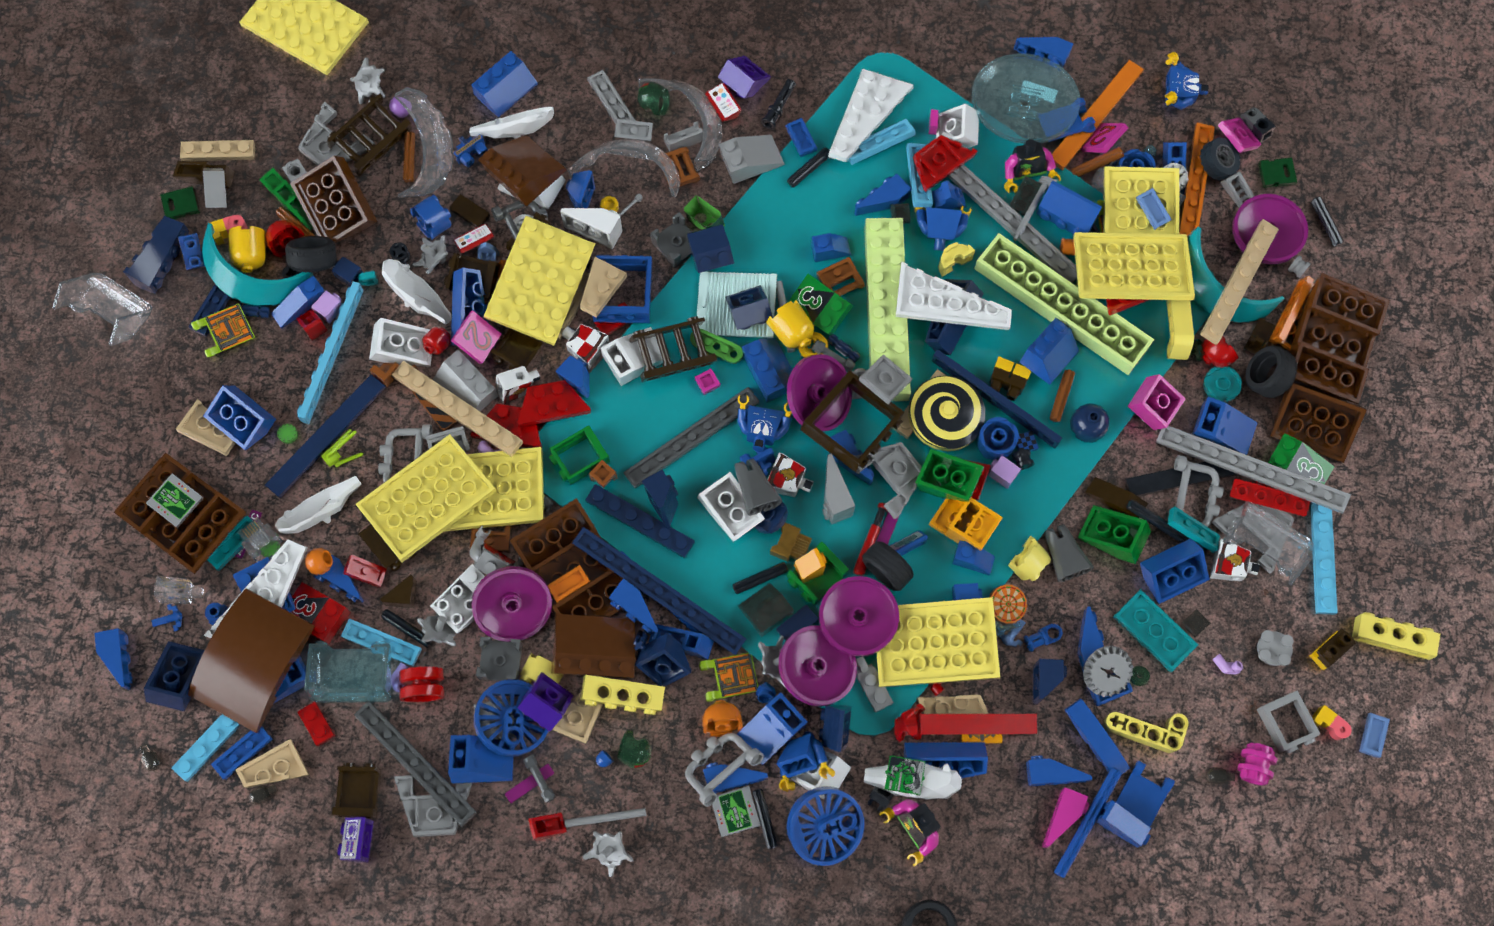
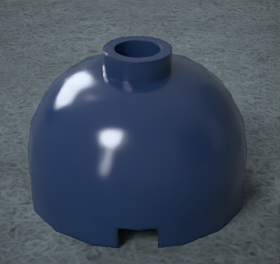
M1088 403L1074 411L1070 420V428L1079 440L1093 443L1106 435L1109 428V416L1101 406Z

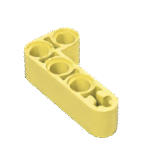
M1166 300L1170 330L1167 358L1188 360L1194 343L1190 300Z
M1112 712L1104 718L1103 727L1106 731L1166 753H1173L1183 745L1188 728V719L1185 715L1178 713L1166 721L1165 728H1161L1119 712ZM1113 718L1115 719V723H1117V725L1112 726L1113 722L1110 721ZM1174 719H1177V720L1180 721V723H1181V728H1180V729L1176 728V727L1173 725V720H1174ZM1130 724L1137 728L1136 734L1129 731ZM1149 731H1152L1156 734L1155 741H1152L1148 737ZM1168 738H1172L1175 741V748L1168 745Z

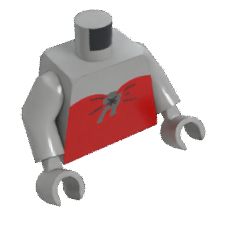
M483 525L476 532L477 538H475L469 551L471 558L474 560L475 568L485 574H489L502 567L525 566L520 557L517 561H514L486 544L484 540L489 536L491 530L489 529L485 533L482 530Z

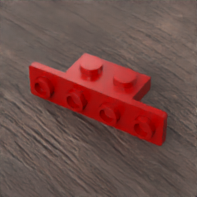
M1235 478L1229 494L1232 498L1304 517L1307 515L1310 501L1252 480L1248 482Z

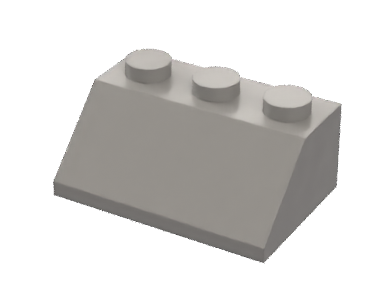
M459 350L442 363L433 378V381L478 411L483 410L498 397L497 391L492 384Z

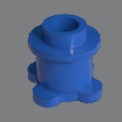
M211 603L205 609V617L211 625H214L228 607L219 603Z

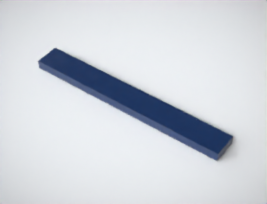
M937 349L932 358L933 363L951 376L961 378L970 383L982 398L1027 430H1033L1037 437L1056 449L1062 440L1061 436Z
M371 374L274 474L265 486L277 497L281 498L386 388L385 385Z

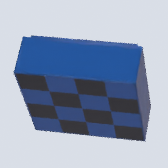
M1033 430L1019 434L1016 445L1018 451L1030 449L1031 452L1038 450L1039 447Z

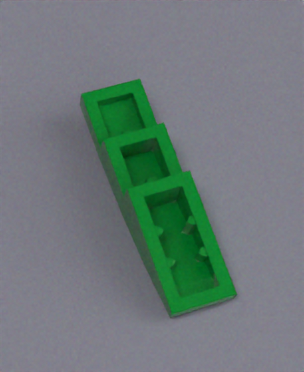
M274 168L269 170L259 181L300 223L311 231L313 226L292 186Z

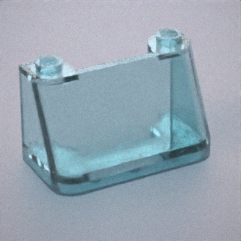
M323 641L309 644L304 691L315 702L390 701V644L385 641H377L371 645V649H332L328 643Z

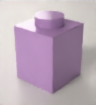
M325 291L311 307L320 318L330 324L339 314L342 299L334 292L330 294L328 291Z
M1001 456L999 460L995 459L991 463V471L988 476L1008 489L1021 468L1004 456Z

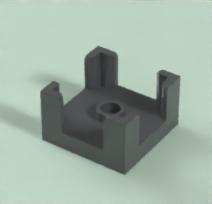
M680 212L672 217L673 223L659 233L657 228L650 233L652 244L674 269L692 255L687 234L692 231L686 226L685 218Z
M480 637V648L482 651L480 667L477 666L476 677L479 680L497 682L509 679L519 680L523 649L521 640L511 639V642L494 641L490 637Z

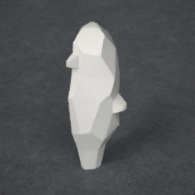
M542 107L504 118H497L494 121L471 127L469 132L471 136L480 134L481 136L492 138L514 137V139H517L521 135L536 132L549 122L554 116V108Z
M387 259L382 263V275L385 281L404 300L407 308L411 307L419 314L432 316L445 325L452 320V314L445 307L439 295L424 279L409 270L410 266L408 264H402L400 261Z
M354 476L339 484L328 487L307 498L291 511H285L275 526L280 533L290 534L309 529L321 521L328 524L331 522V515L341 511L348 497L362 484Z
M925 763L923 774L925 780L922 781L920 796L891 790L886 791L894 796L900 795L925 800L948 799L961 789L962 778L956 770L950 769L949 764H944L942 768ZM888 765L865 768L864 783L885 790L887 777L885 771L888 770Z

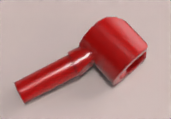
M934 683L930 689L935 696L945 690L941 685L943 683Z

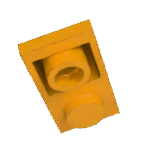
M815 548L796 560L794 567L800 580L805 583L822 576L827 561L823 552L819 553L818 549Z

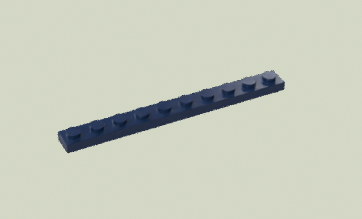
M583 527L572 542V544L732 654L736 655L746 641L745 637Z

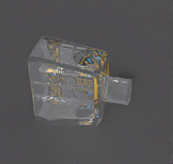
M156 576L154 596L159 603L191 604L192 598H203L204 587L193 586L190 579Z

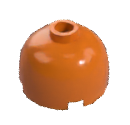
M724 700L714 702V704L706 708L703 714V731L705 734L710 732L712 737H721L724 734L732 733L736 729L739 732L743 728L739 709L734 704Z

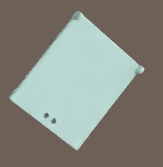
M701 272L697 316L698 319L704 317L705 322L699 325V329H704L717 336L773 338L774 332L767 325V322L751 325L750 328L745 330H737L725 297L761 285L774 318L777 274Z

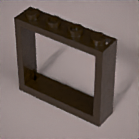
M849 370L805 419L800 430L856 473L860 467L863 469L870 461L868 457L871 454L876 455L881 448L880 443L888 441L892 435V429L895 428L897 430L903 422L901 418L904 411L892 402L889 404L885 403L860 382L856 374ZM848 387L891 419L889 424L859 458H856L815 426Z

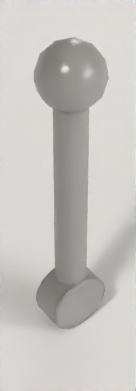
M636 194L635 199L618 213L621 217L636 202L642 201V195Z

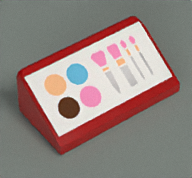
M724 83L705 93L723 122L735 119L740 114V106Z
M483 224L455 238L454 242L459 252L463 254L494 238V235L488 225Z

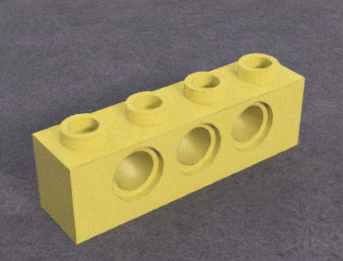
M1368 612L1355 617L1352 633L1354 641L1427 660L1437 657L1440 633L1434 632L1431 628L1423 627L1420 629L1414 627V624L1397 623L1392 618L1375 617V614ZM1373 626L1379 628V634L1374 631ZM1393 631L1399 634V639L1394 637ZM1413 636L1417 637L1418 644L1413 641Z
M585 675L583 677L580 701H585V705L597 706V703L605 704L604 708L616 709L619 706L624 707V711L636 712V709L644 710V714L656 715V712L662 711L665 687ZM602 687L607 690L606 698L599 697L597 693L599 688ZM618 691L626 692L627 699L625 701L618 699ZM642 693L646 696L645 704L638 702V694Z

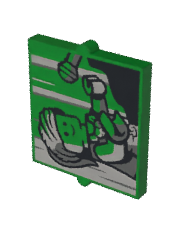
M890 755L888 770L885 771L887 775L885 790L920 796L922 781L925 780L923 776L925 761Z

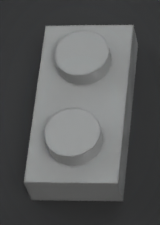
M616 119L614 137L651 141L653 123Z

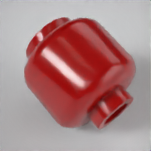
M433 327L422 339L424 350L429 354H442L451 343L449 332L442 327Z

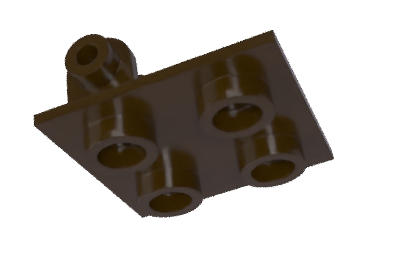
M1262 318L1258 320L1244 349L1253 354L1267 346H1278L1286 350L1279 344L1275 345L1273 342H1269L1276 325ZM1293 334L1288 335L1286 339L1287 343L1290 344L1293 338Z

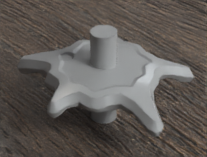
M364 58L357 75L350 78L351 81L355 82V89L358 91L359 103L361 105L363 104L364 97H370L373 93L376 95L381 93L383 98L386 97L379 86L381 82L380 74L384 72V69H377L374 65L369 66L368 58Z
M442 235L440 240H435L434 242L427 238H422L424 243L421 246L423 251L421 254L422 258L412 265L414 267L423 266V268H428L426 273L430 274L437 264H443L446 261L445 257L448 255L445 236Z
M436 613L435 616H428L426 619H417L418 623L423 627L422 632L425 634L422 638L423 643L435 641L437 643H447L453 647L456 646V642L453 640V637L456 636L455 631L446 623V617L439 616Z
M781 635L775 646L768 647L762 642H759L758 646L763 655L761 661L763 665L762 674H769L772 678L778 679L785 687L779 672V655L784 637Z
M594 831L593 836L596 838V841L593 842V849L583 855L584 860L597 858L602 865H606L609 877L613 876L616 866L621 865L624 859L633 862V858L624 849L622 832L611 835Z

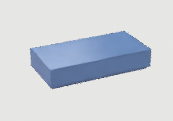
M1153 188L1136 197L1137 202L1154 230L1172 220Z
M1373 713L1368 714L1359 752L1377 758L1381 757L1390 719Z

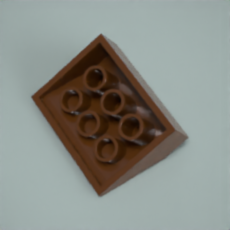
M527 135L491 147L478 159L487 173L526 207L567 171L562 164Z
M334 155L290 183L317 236L330 238L334 243H337L364 231L378 222L344 157Z
M1293 382L1291 387L1284 393L1270 436L1281 440L1285 433L1302 441L1316 453L1344 463L1367 410L1362 406Z
M556 614L552 674L634 678L635 645L633 642L635 640V622L627 618Z

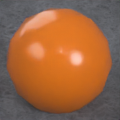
M313 548L304 559L307 570L315 575L325 574L333 564L332 555L323 548Z

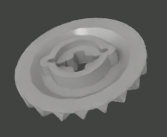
M1104 646L1097 649L1088 657L1084 665L1083 677L1085 684L1096 695L1112 697L1113 694H1119L1122 689H1126L1125 686L1128 683H1131L1130 678L1133 676L1132 669L1134 668L1131 662L1132 659L1128 653L1116 646ZM1101 668H1104V669H1106V670H1107V669H1108V670L1111 669V670L1113 671V673L1116 674V675H1113V674H1112V675H1111V674H1108V675H1107V673H1106L1103 669H1101Z

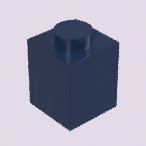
M345 257L336 261L332 269L335 278L351 287L353 281L359 283L358 275L363 273L361 267Z

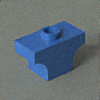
M947 180L942 182L938 189L931 191L936 208L952 210L961 209L962 206H964L963 208L967 207L963 191Z

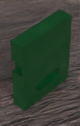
M1292 158L1259 161L1263 188L1296 185L1297 178ZM1283 167H1286L1288 177L1285 176Z
M193 186L160 195L166 217L178 219L185 217L187 214L200 213ZM170 201L174 203L175 209L173 211L170 209Z

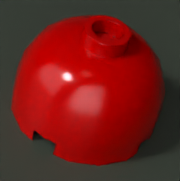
M278 220L268 227L265 240L271 252L277 257H282L281 255H286L285 247L288 242L300 238L302 235L304 236V233L294 222Z
M1223 336L1216 345L1206 338L1202 343V352L1204 354L1202 359L1207 365L1213 364L1215 367L1224 368L1230 366L1239 358L1234 348L1225 342L1226 339Z

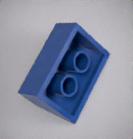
M510 51L473 82L471 86L474 95L499 118L538 83L524 62Z
M1052 181L1039 205L1037 214L1043 220H1049L1056 224L1058 228L1065 229L1074 236L1075 232L1089 233L1102 206Z
M1055 318L1030 345L1019 363L1050 385L1079 352L1071 328Z
M758 339L742 346L743 358L766 402L787 394V384L792 368L777 339Z
M222 385L203 415L204 418L244 450L249 449L263 438L276 421L274 416L234 385Z
M1188 539L1140 562L1143 578L1158 604L1210 580L1203 548L1192 539Z

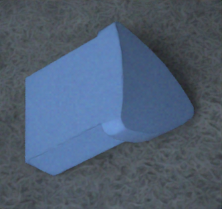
M484 242L477 249V259L497 262V256H499L500 251L492 244Z

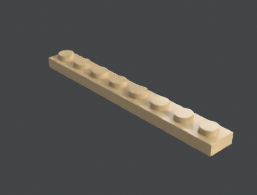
M1264 219L1259 222L1200 333L1201 336L1215 345L1220 342L1278 231L1277 227Z
M402 361L393 372L392 377L510 457H513L523 444L522 439L405 361Z

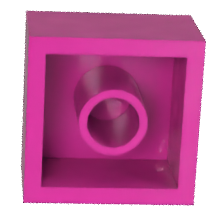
M1158 374L1145 378L1128 407L1153 430H1158L1169 426L1186 398Z

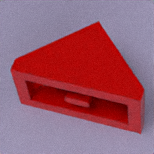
M312 308L296 318L312 341L328 331Z
M562 812L528 819L533 839L536 842L567 832Z

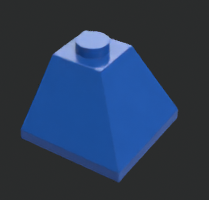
M593 171L573 173L571 180L568 179L566 190L574 208H588L595 190Z

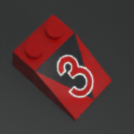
M303 582L292 596L296 609L291 611V613L315 625L311 635L329 645L351 612L340 603Z

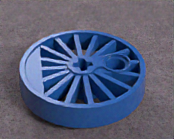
M503 680L491 685L480 696L474 712V728L480 741L492 752L507 757L521 756L535 749L545 739L548 730L529 723L536 721L524 715L518 709L521 700L532 686L531 684L521 680ZM494 696H499L502 704ZM486 697L496 708L482 703L483 699ZM514 697H519L516 705H514ZM481 708L494 715H479V710ZM510 714L513 715V718H516L515 721L513 722V725H512V717H509ZM479 721L497 722L481 727ZM500 726L489 738L483 733ZM527 729L541 734L539 740H537ZM503 730L500 743L496 746L491 741ZM508 734H514L517 737V741H511L508 738ZM523 735H524L533 745H531L530 747L527 748V746H526V744H525V741H524V739H523ZM519 744L522 750H515V747Z
M824 786L807 791L794 803L787 819V834L794 850L801 858L814 865L828 866L845 860L856 850L864 832V816L859 804L849 794L835 787ZM822 794H825L824 808L822 807V803L819 796ZM837 794L832 805L830 806L831 795ZM843 797L847 798L848 800L839 807ZM813 798L815 799L818 813L808 802ZM804 805H806L807 808L812 812V814L816 818L801 812L800 810ZM851 806H853V808H854L853 811H849L848 809H849ZM798 816L811 822H799ZM845 816H848V819L845 822H842V819ZM855 829L853 835L846 833ZM838 835L850 840L846 846L837 837ZM832 838H834V840L842 848L837 853L835 852ZM826 841H827V844H828V847H829V850H830V854H831V855L825 857ZM819 845L818 857H814L813 855Z

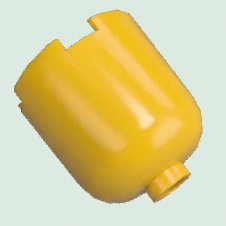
M241 226L229 229L228 244L231 264L244 273H251L253 270L262 267L266 258L265 230L255 226H250V229H241Z
M796 300L794 304L790 301L776 310L778 314L774 318L770 316L766 322L786 347L797 348L800 346L804 348L811 342L809 339L814 333V325Z

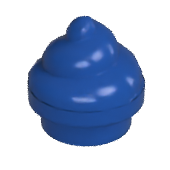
M768 682L761 684L757 688L756 696L758 701L769 703L775 698L776 690Z

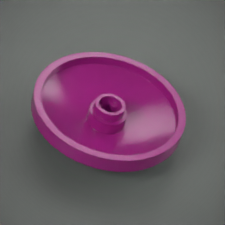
M1260 194L1245 201L1236 212L1232 224L1233 237L1240 250L1244 252L1259 222L1264 219L1277 227L1278 231L1261 263L1281 264L1293 259L1302 250L1308 237V224L1301 209L1291 200L1276 194Z
M823 354L811 355L800 360L793 368L787 384V400L794 418L801 425L847 374L845 368L835 358ZM849 387L815 424L821 431L832 430L845 420L852 402V390Z
M507 566L490 572L478 583L472 596L471 606L474 620L482 632L493 639L511 642V639H527L542 629L550 616L552 599L546 582L537 573L524 567Z
M853 576L838 581L826 592L819 609V623L823 635L834 648L851 656H868L882 650L893 639L899 624V609L893 594L882 583L868 577Z
M807 626L793 633L785 641L779 655V672L785 687L796 699L812 706H826L841 700L849 693L856 679L857 662L855 656L842 653L834 648L823 635L820 626Z

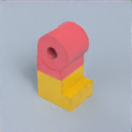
M233 215L210 222L215 230L213 239L218 246L225 244L224 239L228 238L229 229L232 227L241 226V229H248L246 222L240 215Z
M1326 705L1318 707L1313 714L1312 719L1316 726H1321L1327 730L1333 739L1341 740L1351 735L1352 729L1349 723Z

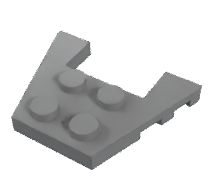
M324 102L320 113L315 116L312 127L306 132L298 149L317 166L334 155L344 157L346 162L352 159L339 146L335 145L331 149L328 147L327 139L332 131L326 125L338 114L336 110ZM364 133L362 134L372 145L375 144ZM358 140L349 146L358 156L367 152V149Z
M902 442L880 448L876 455L871 454L868 457L870 461L863 469L860 467L856 471L859 474L869 465L873 464L896 492L897 496L884 505L894 519L901 514L902 509L909 501L913 491H915L917 487L915 481L922 468Z
M1246 502L1242 506L1213 520L1212 524L1224 534L1239 521L1268 546L1269 549L1259 558L1257 563L1269 574L1275 569L1277 559L1281 554L1284 542L1294 522V518L1285 511L1251 502Z
M412 775L394 776L414 837L456 834L459 824L431 795L414 796V777ZM455 783V790L466 801L472 783Z

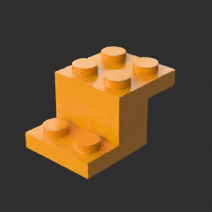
M972 497L969 502L946 498L930 521L929 526L957 544L960 540L966 541L981 551L1003 517Z

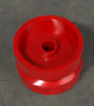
M427 666L400 670L399 682L406 685L399 690L400 700L416 703L437 701L445 698L444 687L438 684L444 680L443 668Z

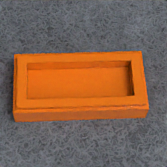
M579 565L547 586L557 603L589 583L590 580Z

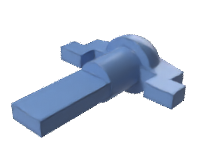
M1020 619L1007 635L1003 634L1005 630L999 628L998 637L1007 646L1015 648L1017 645L1021 646L1023 644L1022 641L1017 639L1015 642L1013 639L1026 622Z

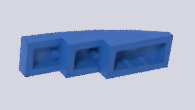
M1082 699L1077 700L1065 709L1083 741L1089 745L1097 760L1102 762L1108 773L1111 768L1118 769L1122 774L1130 769L1115 743Z

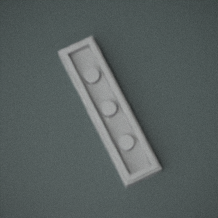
M604 70L587 77L590 85L615 124L616 119L636 121Z

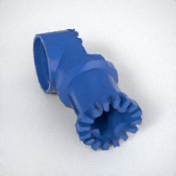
M1050 624L1039 629L1037 633L1030 636L1025 635L1023 638L1024 642L1027 643L1028 650L1033 652L1037 647L1047 646L1059 641L1063 632L1058 624ZM1050 628L1057 629L1059 633L1057 638L1049 637L1048 630Z

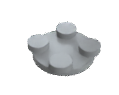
M1265 630L1262 632L1261 638L1257 643L1259 659L1271 666H1287L1291 662L1293 637L1280 632Z

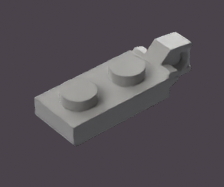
M863 656L856 659L859 669L857 671V679L874 712L876 713L892 705L893 701L887 689L879 687L878 673L872 663L867 665Z

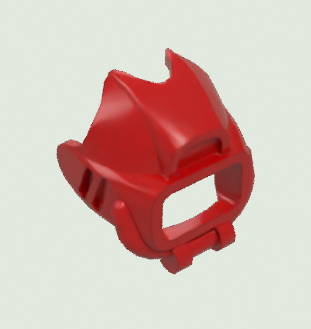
M917 704L916 707L900 714V717L895 719L894 733L898 742L903 741L904 737L908 735L915 740L921 739L922 735L918 734V714L925 710L922 704Z

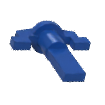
M168 604V611L172 610L173 614L151 620L153 627L175 621L176 625L173 626V629L178 631V627L182 626L183 615L177 606Z

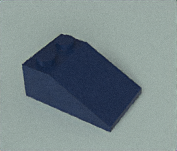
M168 641L143 688L146 702L185 712L192 698L188 695L190 685L205 650Z
M830 704L822 708L821 720H824L823 728H820L819 740H822L824 747L836 752H842L848 747L852 706Z

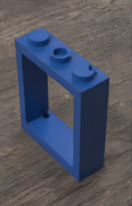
M596 255L597 258L622 271H646L644 307L605 306L597 318L593 316V322L650 323L652 256Z

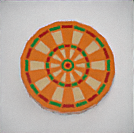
M1001 585L990 593L989 598L993 597L996 621L1012 624L1019 621L1025 615L1027 599L1018 587Z

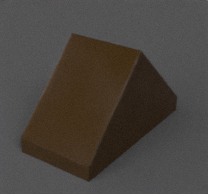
M412 574L409 575L380 600L385 606L414 608L416 579Z

